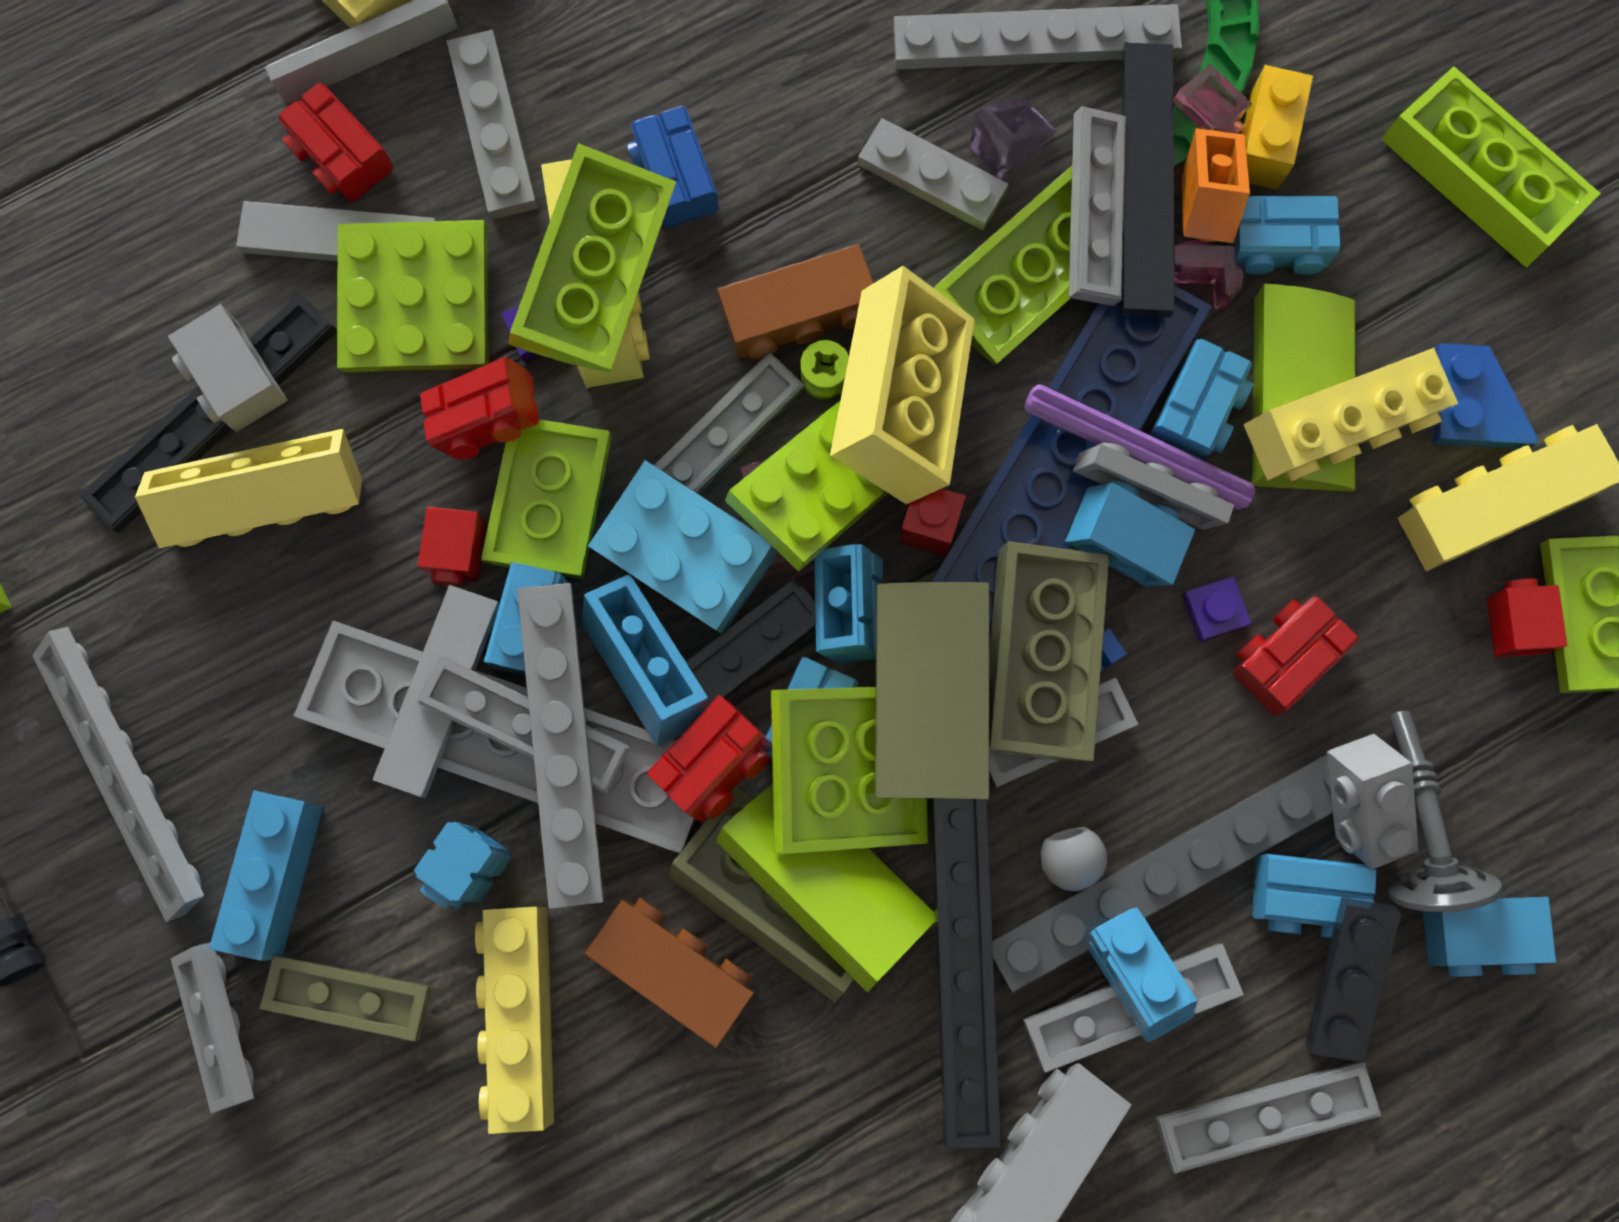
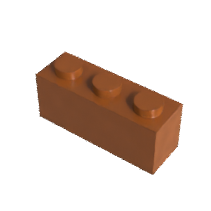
M856 244L717 288L720 308L737 358L741 359L749 356L750 359H761L767 354L776 352L777 347L796 341L797 344H808L820 339L824 332L843 326L846 330L854 329L861 292L872 285L873 282L860 245Z
M639 898L635 905L628 900H621L584 954L717 1048L755 993V990L747 985L752 976L728 959H725L720 966L704 955L708 945L688 930L682 928L678 935L661 924L666 915L644 899Z

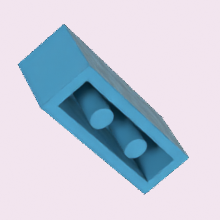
M626 575L584 594L582 626L656 747L682 735L706 709L708 697L631 575Z
M253 790L209 949L260 961L272 960L275 955L283 956L323 806Z

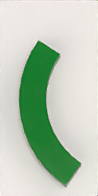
M1205 0L1208 15V37L1203 63L1192 85L1173 108L1174 169L1186 161L1195 129L1218 131L1230 116L1245 88L1252 71L1256 41L1259 35L1258 0Z

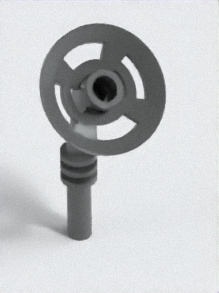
M1398 711L1394 713L1390 718L1401 755L1412 762L1414 796L1429 858L1424 861V868L1409 871L1393 879L1388 884L1389 899L1399 906L1427 912L1470 910L1494 902L1502 894L1501 881L1487 872L1459 866L1458 859L1452 857L1437 797L1441 792L1439 783H1437L1438 778L1434 772L1433 763L1425 759L1411 712ZM1477 876L1483 878L1485 881L1478 879ZM1409 881V885L1414 890L1404 887L1402 883ZM1462 887H1465V888H1467L1468 890L1462 892V891H1461V888H1462Z

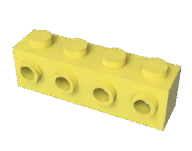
M1432 348L1271 409L1243 425L1267 481L1287 473L1292 482L1321 470L1317 461L1329 457L1331 464L1335 465L1361 454L1359 444L1369 441L1373 450L1402 438L1400 428L1409 425L1413 434L1442 422L1439 412L1458 404L1436 351Z
M1598 424L1580 432H1577L1574 425H1571L1545 438L1544 441L1547 445L1545 448L1532 452L1529 445L1524 446L1500 458L1499 461L1502 467L1487 473L1483 465L1454 479L1458 486L1442 493L1439 486H1435L1411 498L1410 502L1413 507L1398 517V520L1425 571L1434 569L1618 484L1619 462Z
M344 429L144 472L135 498L159 548L173 545L188 547L201 542L205 538L223 534L238 536L251 531L255 527L273 523L288 525L299 521L304 516L323 512L328 514L342 513L354 505H359L362 478Z
M547 907L483 910V921L477 922L475 928L476 951L478 954H484V976H478L476 998L479 1009L485 1008L486 1030L479 1032L477 1045L480 1064H487V1086H482L479 1093L481 1120H488V1134L543 1131L554 1123Z

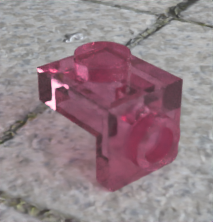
M1192 240L1180 245H1174V283L1214 284V309L1225 310L1234 295L1240 293L1243 280L1241 264H1235L1234 246H1209L1207 242L1201 240Z

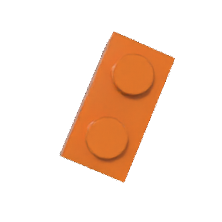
M1195 129L1181 176L1184 237L1196 238L1204 242L1221 241L1234 243L1250 195L1245 135Z

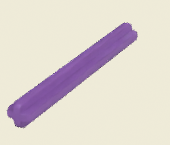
M1037 385L1033 387L1025 403L1026 411L1097 445L1102 443L1120 445L1130 451L1131 458L1144 464L1156 463L1166 466L1174 471L1175 478L1188 484L1199 483L1210 486L1218 492L1217 497L1234 504L1233 508L1237 510L1247 508L1252 501L1255 487L1252 483L1046 386Z

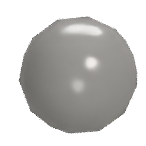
M1086 827L1070 828L1049 836L1044 840L1040 851L1043 871L1050 882L1063 890L1082 891L1095 885L1103 877L1108 864L1106 847L1099 836Z

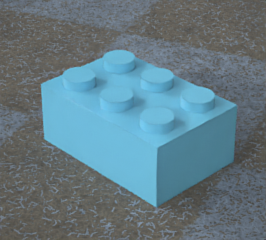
M646 460L588 545L721 634L728 630L778 554V551L760 534Z

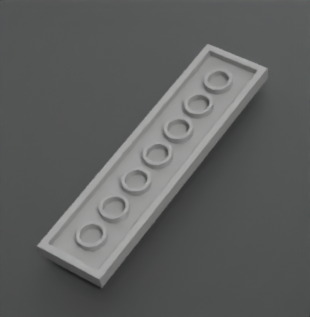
M332 621L294 717L385 749L423 652ZM475 670L476 673L528 697L527 688ZM585 709L586 726L630 746L607 795L593 788L596 824L681 853L687 844L695 819L686 814L647 775L649 769L676 740L672 739L656 747L647 730ZM455 722L438 768L538 803L534 759Z

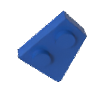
M1439 343L1434 348L1458 404L1439 412L1442 422L1433 425V444L1519 449L1527 445L1531 449L1538 444L1537 435L1490 346Z

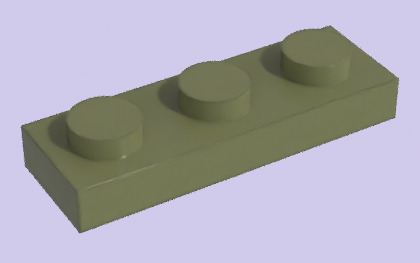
M275 955L272 958L260 1009L410 1041H418L421 1037L432 987Z

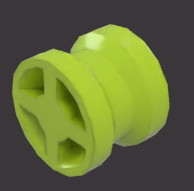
M822 340L809 345L803 352L800 360L801 381L805 385L806 392L812 397L820 400H831L842 394L849 356L841 345L830 340ZM820 361H822V363H829V364H831V363L833 362L834 364L831 365V366L822 365V364L820 363Z

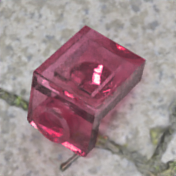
M1211 64L1182 87L1172 101L1200 129L1239 134L1245 127L1240 122V119L1252 104Z

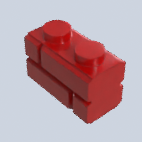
M317 83L301 96L299 102H293L279 114L278 120L287 132L281 140L300 162L309 158L317 166L311 173L331 196L339 191L349 203H354L370 190L372 184H377L392 172L394 166L385 150L323 83Z
M504 357L424 391L420 394L422 412L426 417V420H424L426 441L430 446L451 458L462 460L475 457L479 453V448L495 441L511 442L521 436L522 430L540 423L537 403L533 399L535 391L531 374L510 358Z
M1315 596L1301 605L1293 599L1272 619L1278 626L1277 629L1266 639L1258 633L1236 653L1242 662L1232 671L1233 676L1275 716L1286 712L1359 641L1358 636L1342 620L1337 619L1335 613Z
M719 694L649 769L647 775L686 814L703 823L707 817L710 819L716 818L728 808L733 800V795L730 792L744 777L752 779L765 768L770 759L767 752L772 748V742L736 707Z

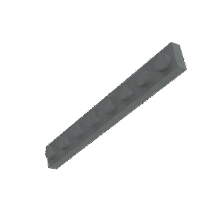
M1327 754L1099 880L1095 885L1077 892L993 939V962L1009 991L1014 992L1089 950L1090 932L1105 922L1135 907L1146 918L1333 813Z

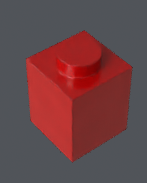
M941 488L910 502L901 529L899 543L946 557L966 496Z
M427 507L418 567L429 577H432V583L449 587V585L462 587L463 580L479 582L482 565L481 557L488 524L478 512Z
M1518 579L1504 583V590L1487 598L1495 658L1546 655L1568 647L1559 585L1538 586L1537 579Z

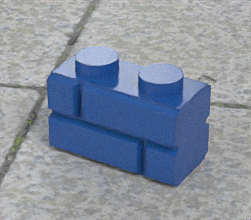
M679 106L661 112L659 116L652 115L633 121L631 129L634 141L626 144L632 164L676 181L663 219L664 227L670 228L689 222L691 218L698 219L716 213L719 210L717 192L686 107Z

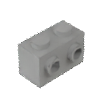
M221 304L168 336L178 354L172 357L174 364L189 383L197 382L203 392L202 395L197 397V400L214 423L222 420L235 432H238L288 401L239 322Z
M1375 734L1327 751L1335 838L1339 840L1344 850L1355 854L1371 870L1418 852L1412 762Z

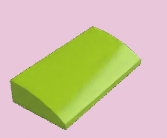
M1452 67L1408 107L1381 139L1526 268L1601 194L1456 67Z
M578 143L510 330L508 344L565 363L610 372L676 181Z
M1072 166L934 287L935 290L975 319L971 346L993 365L998 364L1070 299Z
M1264 284L1254 298L1253 419L1271 409L1355 378V300L1331 292L1304 287ZM1253 448L1252 484L1257 487L1352 492L1355 490V457L1332 465L1329 457L1317 461L1321 470L1291 482L1286 473L1267 481Z
M773 784L721 828L716 842L867 993L935 922V913L869 848L793 854L776 853L774 851Z

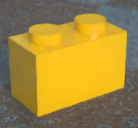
M1268 65L1263 67L1250 93L1241 133L1245 135L1249 184L1279 190L1294 166L1313 79L1312 75Z

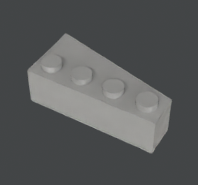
M1079 1063L1063 1069L1062 1072L1058 1068L1054 1069L1038 1091V1095L1042 1100L1031 1115L1025 1113L1016 1123L1008 1136V1140L1011 1141L999 1159L995 1158L989 1164L977 1183L979 1187L968 1202L956 1213L951 1222H1057L1128 1112L1131 1104Z

